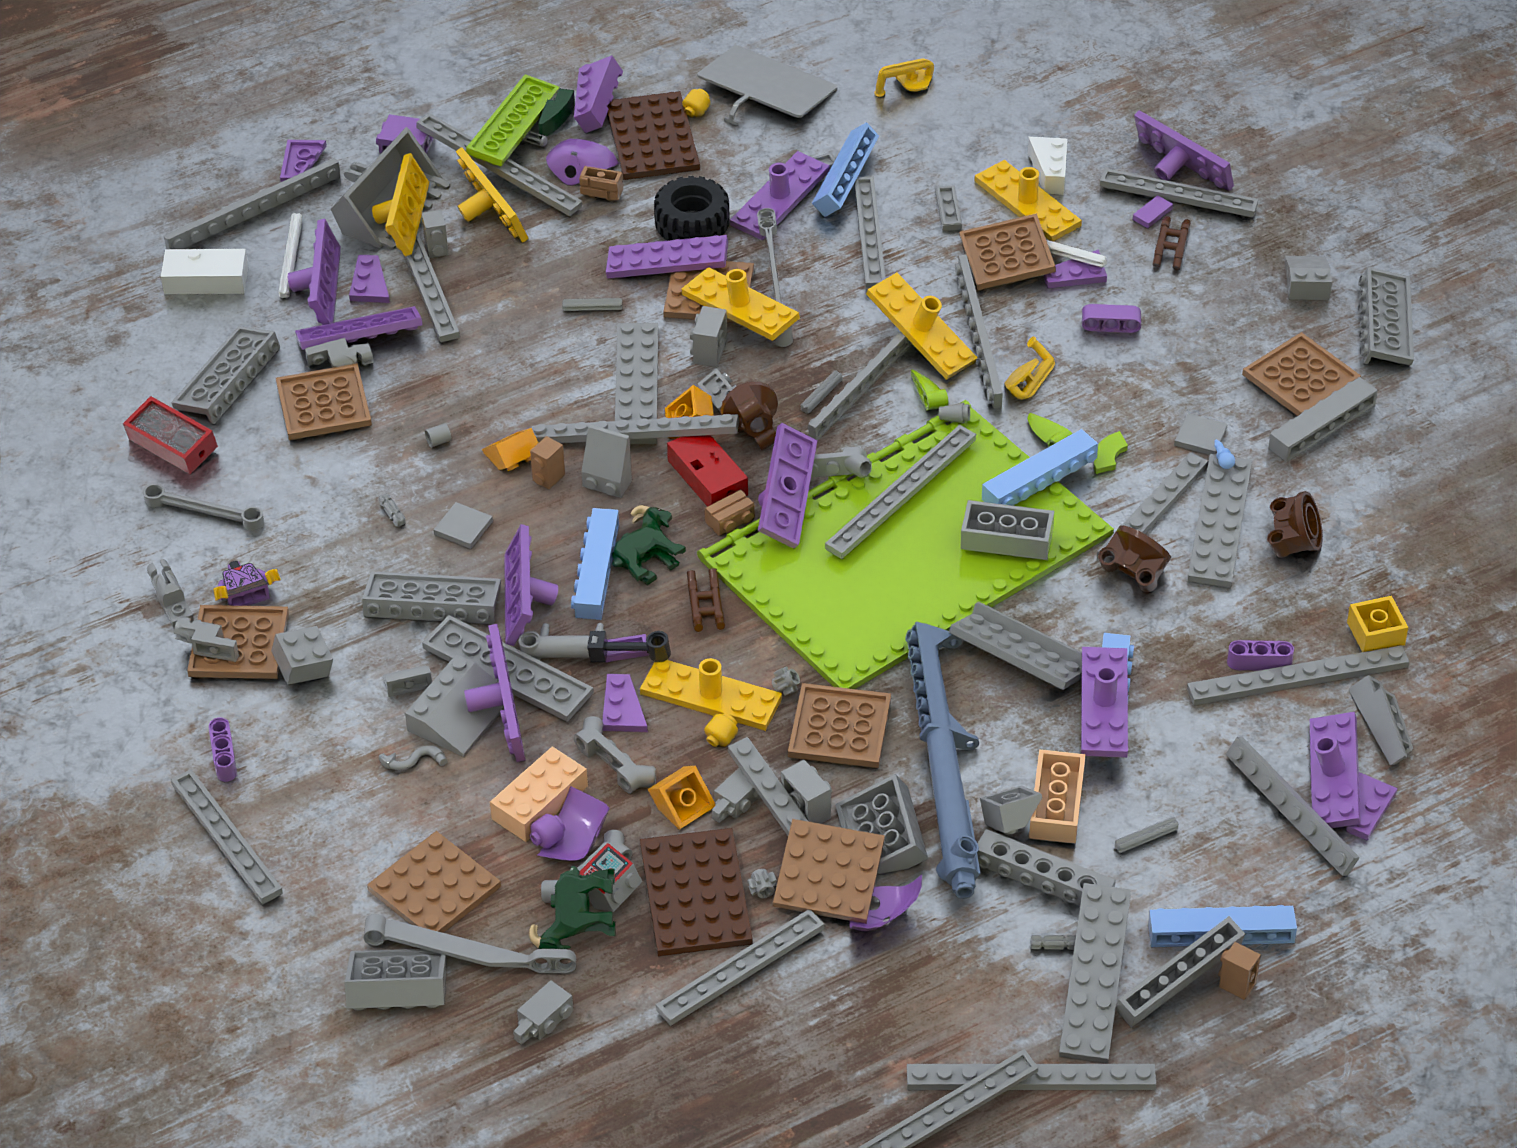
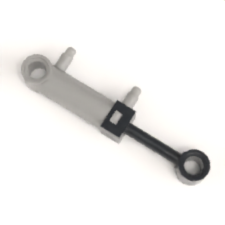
M544 623L540 630V635L534 631H527L518 639L520 650L538 660L541 658H590V662H606L608 651H647L651 660L663 662L671 655L668 635L663 631L650 633L646 638V642H608L602 623H598L595 631H590L589 635L549 636V624Z

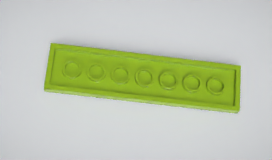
M525 74L466 147L467 154L501 167L540 118L547 99L554 100L560 87Z

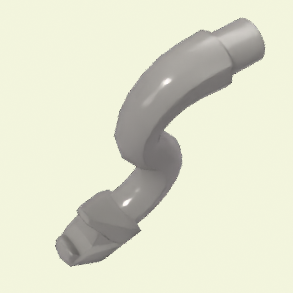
M435 746L417 748L404 761L395 760V752L389 756H386L384 753L379 755L381 764L385 768L394 770L409 769L424 755L433 757L440 766H444L448 762L444 752Z

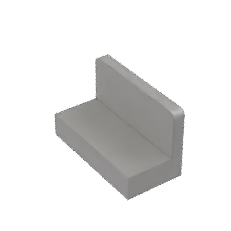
M426 665L383 675L389 697L423 690L432 683L431 671L429 666Z

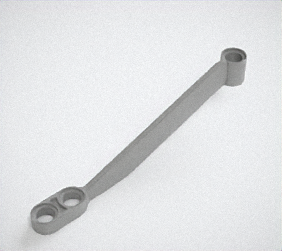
M764 208L757 212L759 231L762 236L767 238L775 301L782 304L772 238L777 233L776 216L773 209ZM790 326L775 339L777 346L786 347L793 343L792 327Z
M371 914L365 920L363 938L367 944L372 946H378L384 940H391L485 966L529 968L537 973H570L576 968V954L567 949H537L530 955H525L408 923L386 920L380 914ZM542 958L547 960V962L540 964L535 960ZM569 959L572 962L569 964H563L560 962V960Z

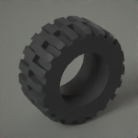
M688 176V178L679 177L675 181H669L655 195L654 218L658 233L666 241L724 235L730 224L727 192L720 184H716L714 180H706L705 177L701 176L699 178L694 176ZM686 211H699V212L688 213V212H686Z

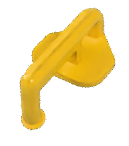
M922 58L882 67L878 73L876 90L874 91L875 96L882 97L885 95L886 78L896 77L903 87L909 91L915 92L927 89L933 77V62Z
M1034 336L1028 340L1027 347L1033 348L1043 359L1033 374L1031 372L1037 366L1039 360L1035 358L1013 371L1004 383L1011 394L1020 400L1032 397L1055 366V360ZM1025 381L1027 384L1021 391L1017 385Z

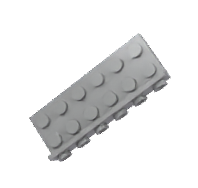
M1367 267L1365 273L1360 275L1358 286H1361L1359 313L1362 314L1360 320V327L1362 328L1360 341L1363 342L1361 348L1363 363L1368 365L1371 357L1411 366L1414 361L1410 276Z
M238 326L171 402L173 409L205 414L210 424H215L280 349L275 332Z
M371 571L362 598L363 616L443 621L450 615L464 623L494 624L495 607L501 588V579Z
M981 602L975 604L971 615L957 621L950 627L949 633L1062 690L1082 679V652Z

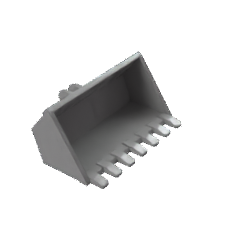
M407 127L369 166L353 162L350 166L351 170L346 169L344 171L345 178L354 182V184L331 208L343 235L380 249L382 246L391 250L396 247L395 242L389 239L391 235L386 231V223L378 224L372 214V206L393 199L402 160L406 154H412L430 182L426 197L439 199L441 192L434 188L436 186L444 189L450 187V183L442 178ZM425 199L423 208L430 209L433 206L432 202Z

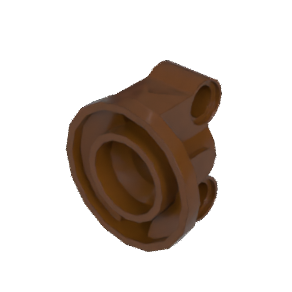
M760 381L746 382L736 386L722 401L721 415L738 414L739 426L737 432H745L753 436L761 450L774 444L776 432L772 426V418L778 406L776 393L768 384Z
M1303 491L1294 497L1274 499L1270 504V510L1274 515L1275 530L1271 531L1267 536V541L1274 554L1282 558L1291 553L1305 550L1311 552L1319 551L1323 542V530L1319 510L1312 495L1307 491Z
M1120 525L1108 545L1099 551L1098 559L1105 571L1113 572L1117 569L1127 576L1136 579L1139 589L1148 593L1156 589L1157 580L1169 563L1171 556L1164 547L1149 536L1134 528ZM1108 556L1115 557L1110 563L1104 562V559ZM1149 576L1152 578L1149 583L1141 582L1144 577Z

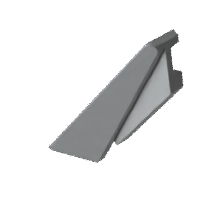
M1367 675L1351 686L1349 692L1389 764L1396 765L1407 757V754L1412 751L1413 746L1395 695L1385 690L1380 681Z

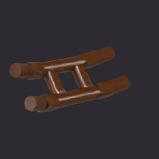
M1166 216L1161 223L1152 265L1160 267L1164 249L1174 250L1175 255L1172 268L1180 270L1191 222L1185 219L1182 222L1181 230L1169 228L1171 218ZM1166 237H1178V243L1166 241Z
M716 568L708 570L710 590L698 591L695 571H687L694 629L697 632L703 630L701 616L714 615L717 629L723 630L725 628ZM712 599L713 606L700 608L699 600Z

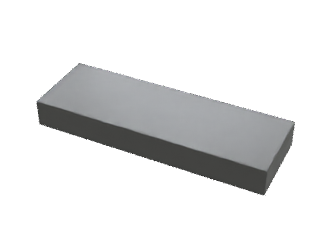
M955 185L935 187L942 231L962 230V220Z

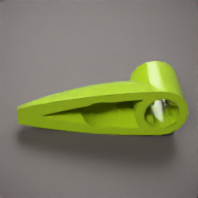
M911 370L912 380L927 411L948 406L949 400L945 389H940L926 376Z
M1030 413L1027 417L1032 430L1047 443L1048 447L1073 434L1067 428L1036 414Z

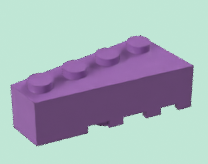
M612 55L579 68L574 118L585 133L602 127L609 110L607 105L612 102L614 97L612 95L613 89L617 88L619 84L617 79L622 76L623 70Z

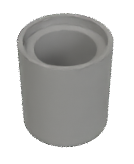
M446 423L425 430V437L431 448L452 440Z

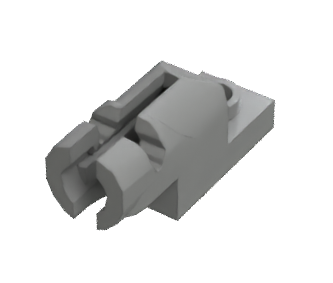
M342 338L305 348L308 365H318L329 360L331 368L357 364L358 362L363 366L373 364V356L368 343L351 345L348 348L346 339Z
M164 559L160 560V564L163 567L162 575L161 573L157 574V569L153 562L149 564L147 573L156 590L157 599L173 628H175L180 616L191 618V621H194L193 614L185 601L184 593L168 562Z
M181 616L178 618L174 629V634H177L175 639L192 643L195 655L237 661L239 657L237 641L224 638L222 625L202 622L198 619L191 623V618Z

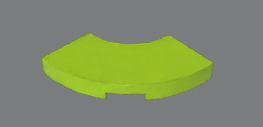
M1120 431L1110 434L1099 442L1097 459L1093 461V468L1096 474L1115 470L1116 457L1128 450V444Z

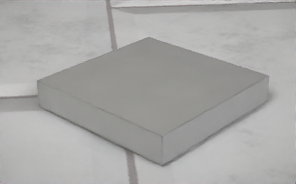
M1187 413L1175 439L1174 446L1207 455L1216 454L1214 441L1217 439L1222 442L1228 424Z
M455 502L433 529L434 535L471 549L491 525L493 516Z

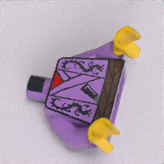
M232 561L228 564V570L223 571V579L213 589L215 601L226 598L228 605L249 606L270 599L268 585L281 580L278 570L272 569L265 572L261 569H256L252 563L240 565V562Z

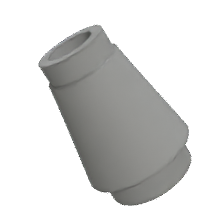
M963 402L939 407V419L959 423L970 421V405Z

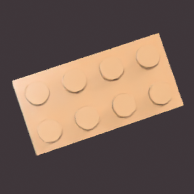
M552 746L490 801L492 820L527 842L530 839L531 824L545 814L557 815L563 807L571 786L580 791L588 787L587 769Z
M1039 749L1034 791L1041 793L1042 799L1030 819V839L1076 844L1085 754Z

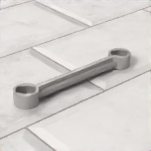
M157 483L149 484L143 490L145 503L149 507L156 508L167 504L243 522L244 528L250 531L258 530L264 525L263 511L256 506L247 507L244 510L168 493L165 492L161 484Z

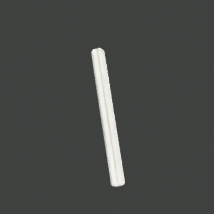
M293 213L291 215L278 291L280 298L287 299L290 296L291 289L287 276L288 273L294 272L302 225V215L300 213Z

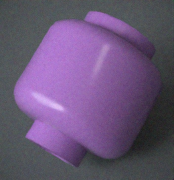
M545 814L531 824L530 839L536 846L540 845L542 848H550L563 839L565 825L557 815Z

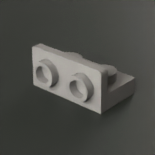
M717 368L698 383V386L704 392L712 396V403L719 411H721L722 401L726 395L736 387V385L731 386L730 383L733 381L725 372L721 374Z

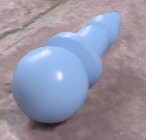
M1216 439L1214 447L1217 451L1216 457L1220 467L1223 469L1232 468L1235 464L1234 455L1223 446L1222 442Z

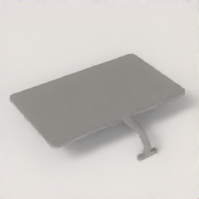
M737 45L727 50L697 73L698 78L743 96L734 103L729 117H724V121L736 126L739 125V121L734 120L735 113L738 107L749 98L794 117L801 118L837 90V85Z

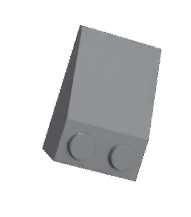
M1285 256L1288 298L1290 300L1330 299L1332 285L1331 269L1325 256Z
M589 425L581 471L582 487L622 498L632 482L630 439L628 435Z

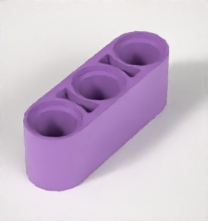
M1088 304L1082 309V327L1087 331L1135 333L1141 329V310L1133 305Z
M1233 641L1229 645L1227 664L1233 670L1252 671L1292 665L1294 647L1287 641Z
M218 717L209 723L213 761L217 778L220 781L229 782L237 776L232 736L228 720Z

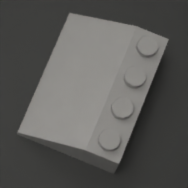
M456 654L405 712L407 731L464 757L501 714L500 710H504V705L469 712L464 690L499 682L475 662Z
M896 774L835 804L841 828L885 835L877 874L909 869L928 859L909 789Z
M425 949L350 951L345 978L346 1009L364 1010L366 1008H378L385 1010L391 1007L410 1009L415 1006L436 1008L444 1005L447 955Z

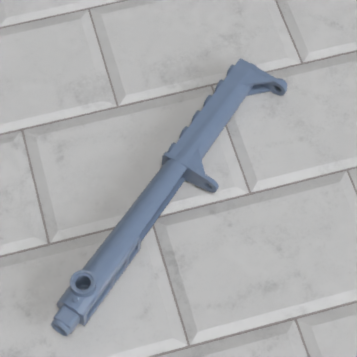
M916 621L913 627L907 631L905 640L908 644V658L911 663V675L913 676L914 683L913 691L916 696V709L918 710L919 727L921 728L920 740L927 742L943 856L936 867V871L941 879L947 881L952 886L953 893L958 898L965 899L974 894L975 880L981 873L977 855L979 846L974 837L969 800H966L956 748L973 750L979 746V738L968 733L949 713L938 650L942 647H959L962 644V639L949 633L947 630Z

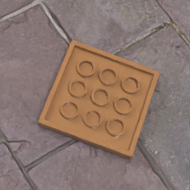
M1037 213L959 232L977 291L1056 272V267Z
M726 261V267L712 268L725 276L733 269L744 270L747 276L748 287L751 288L754 263ZM705 269L671 272L663 311L665 318L695 320L696 314H700L703 305L683 296L681 289ZM727 318V322L736 323Z
M1302 332L1246 366L1242 371L1244 377L1297 416L1304 410H1308L1316 405L1320 400L1329 397L1334 391L1340 390L1348 382L1361 377L1360 374Z
M358 363L276 378L289 440L372 426Z
M200 605L198 620L222 625L224 638L237 641L239 657L234 662L195 655L192 648L187 670L188 677L278 679L279 666L271 650L275 634L286 632L289 615L288 607Z
M802 683L788 748V757L879 768L891 703V693Z
M792 819L773 907L800 912L811 910L816 915L867 924L885 835Z
M438 831L432 833L367 884V889L370 893L409 924L442 933L501 887L499 879Z

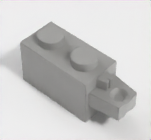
M740 768L714 790L715 807L712 809V819L718 823L729 815L736 819L742 813L747 812L754 801L760 799V796Z
M550 980L517 1010L518 1027L513 1031L514 1040L522 1045L532 1036L541 1040L546 1034H550L559 1022L571 1015L573 1011L572 995Z

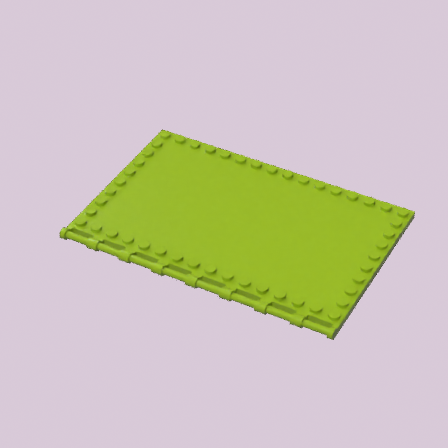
M964 400V401L960 402V403H963V402H964V404H969V405H970V403H969L967 400ZM970 405V421H965V423L952 422L946 425L945 423L948 421L940 420L937 415L928 420L926 425L912 433L904 434L895 439L894 443L876 453L868 454L867 458L872 463V469L865 478L857 476L848 481L847 478L854 474L829 476L827 481L809 490L800 541L796 548L789 547L761 532L747 539L745 536L758 529L759 518L742 529L737 528L728 533L726 538L712 546L698 550L697 556L709 569L716 568L718 578L833 687L857 689L908 658L909 651L905 637L907 631L913 627L916 621L949 631L952 624L973 613L977 602H981L991 608L1109 538L1114 534V528L1057 481L1042 491L1029 496L1026 500L1013 505L1054 511L1053 533L1047 560L961 549V529L968 500L984 502L982 500V484L1030 458ZM961 425L976 434L975 442L843 559L825 549V543L957 426ZM930 431L933 433L927 436L926 438L920 440L919 442L915 444L913 443V441L929 433ZM897 450L900 451L883 462L879 461ZM830 488H834V490L823 495L822 497L816 500L813 499L814 497L823 493L824 491ZM727 546H732V548L726 550L714 558L711 557L713 554L719 552Z

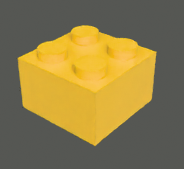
M1392 596L1350 604L1347 624L1362 652L1401 645L1405 646L1408 626Z

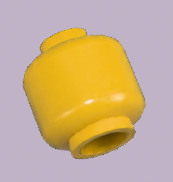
M700 88L692 89L682 101L686 114L689 117H701L711 105L709 94Z
M727 713L715 714L704 728L707 742L714 747L718 745L722 747L728 746L738 733L737 721Z

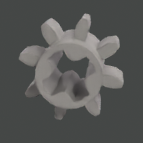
M786 666L774 672L775 678L772 679V685L775 691L783 692L784 696L798 690L796 685L800 683V678L794 669L788 670Z
M766 869L755 870L751 874V879L747 880L752 896L757 894L760 898L770 897L775 892L774 888L777 887V879L774 872L768 873Z

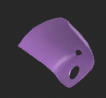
M582 139L561 141L551 149L546 157L548 167L566 185L580 183L579 178L584 166L608 169L619 164L614 153L606 146ZM572 152H577V156H576V155L573 156V155H571V153H572ZM569 165L576 168V175L573 178H569L565 174V169Z
M571 786L558 816L565 825L564 837L550 848H542L537 856L569 861L584 858L596 843L610 808L602 801Z
M922 875L905 886L874 887L873 896L879 899V908L869 910L867 924L850 921V928L860 931L876 930L898 917L917 900L922 888ZM890 917L888 921L883 922L885 918Z

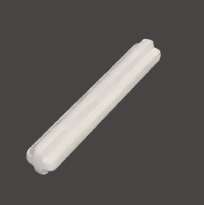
M1046 240L1051 254L1101 268L1107 264L1106 256Z

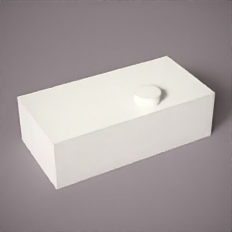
M165 249L161 272L164 295L244 294L248 272L246 249Z

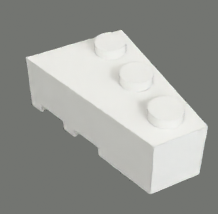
M1028 136L1027 155L1031 158L1033 168L1039 171V183L1042 189L1048 194L1064 195L1067 139Z

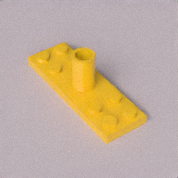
M463 147L456 151L459 157L457 162L463 170H466L464 172L465 177L469 182H474L472 185L478 192L457 206L464 219L470 222L493 206L500 215L499 219L503 225L510 227L508 230L514 238L518 237L522 243L529 238L513 209Z
M411 153L403 157L393 199L372 206V214L378 224L386 223L387 233L392 236L396 247L402 251L405 257L413 252L430 183Z
M1002 160L976 174L974 177V182L1017 216L1023 217L1037 213L1044 236L1050 241L1054 242L1082 226L1080 218L1039 187V171L1033 167H1025L1018 171L1006 160Z
M708 267L681 289L683 296L703 306L726 309L728 319L772 341L800 319L799 312L749 288L746 272L741 269H733L725 276Z
M898 272L867 290L866 295L946 380L976 362L978 357L938 316L942 307L941 301L938 298L925 296L922 299Z
M712 658L703 660L699 664V669L669 660L654 662L640 687L641 695L712 716L727 713L737 723L764 731L767 730L782 700V693L722 676L721 663Z

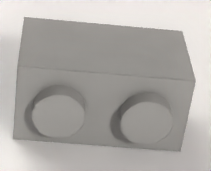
M442 210L423 212L422 222L428 257L434 258L449 255L446 225Z

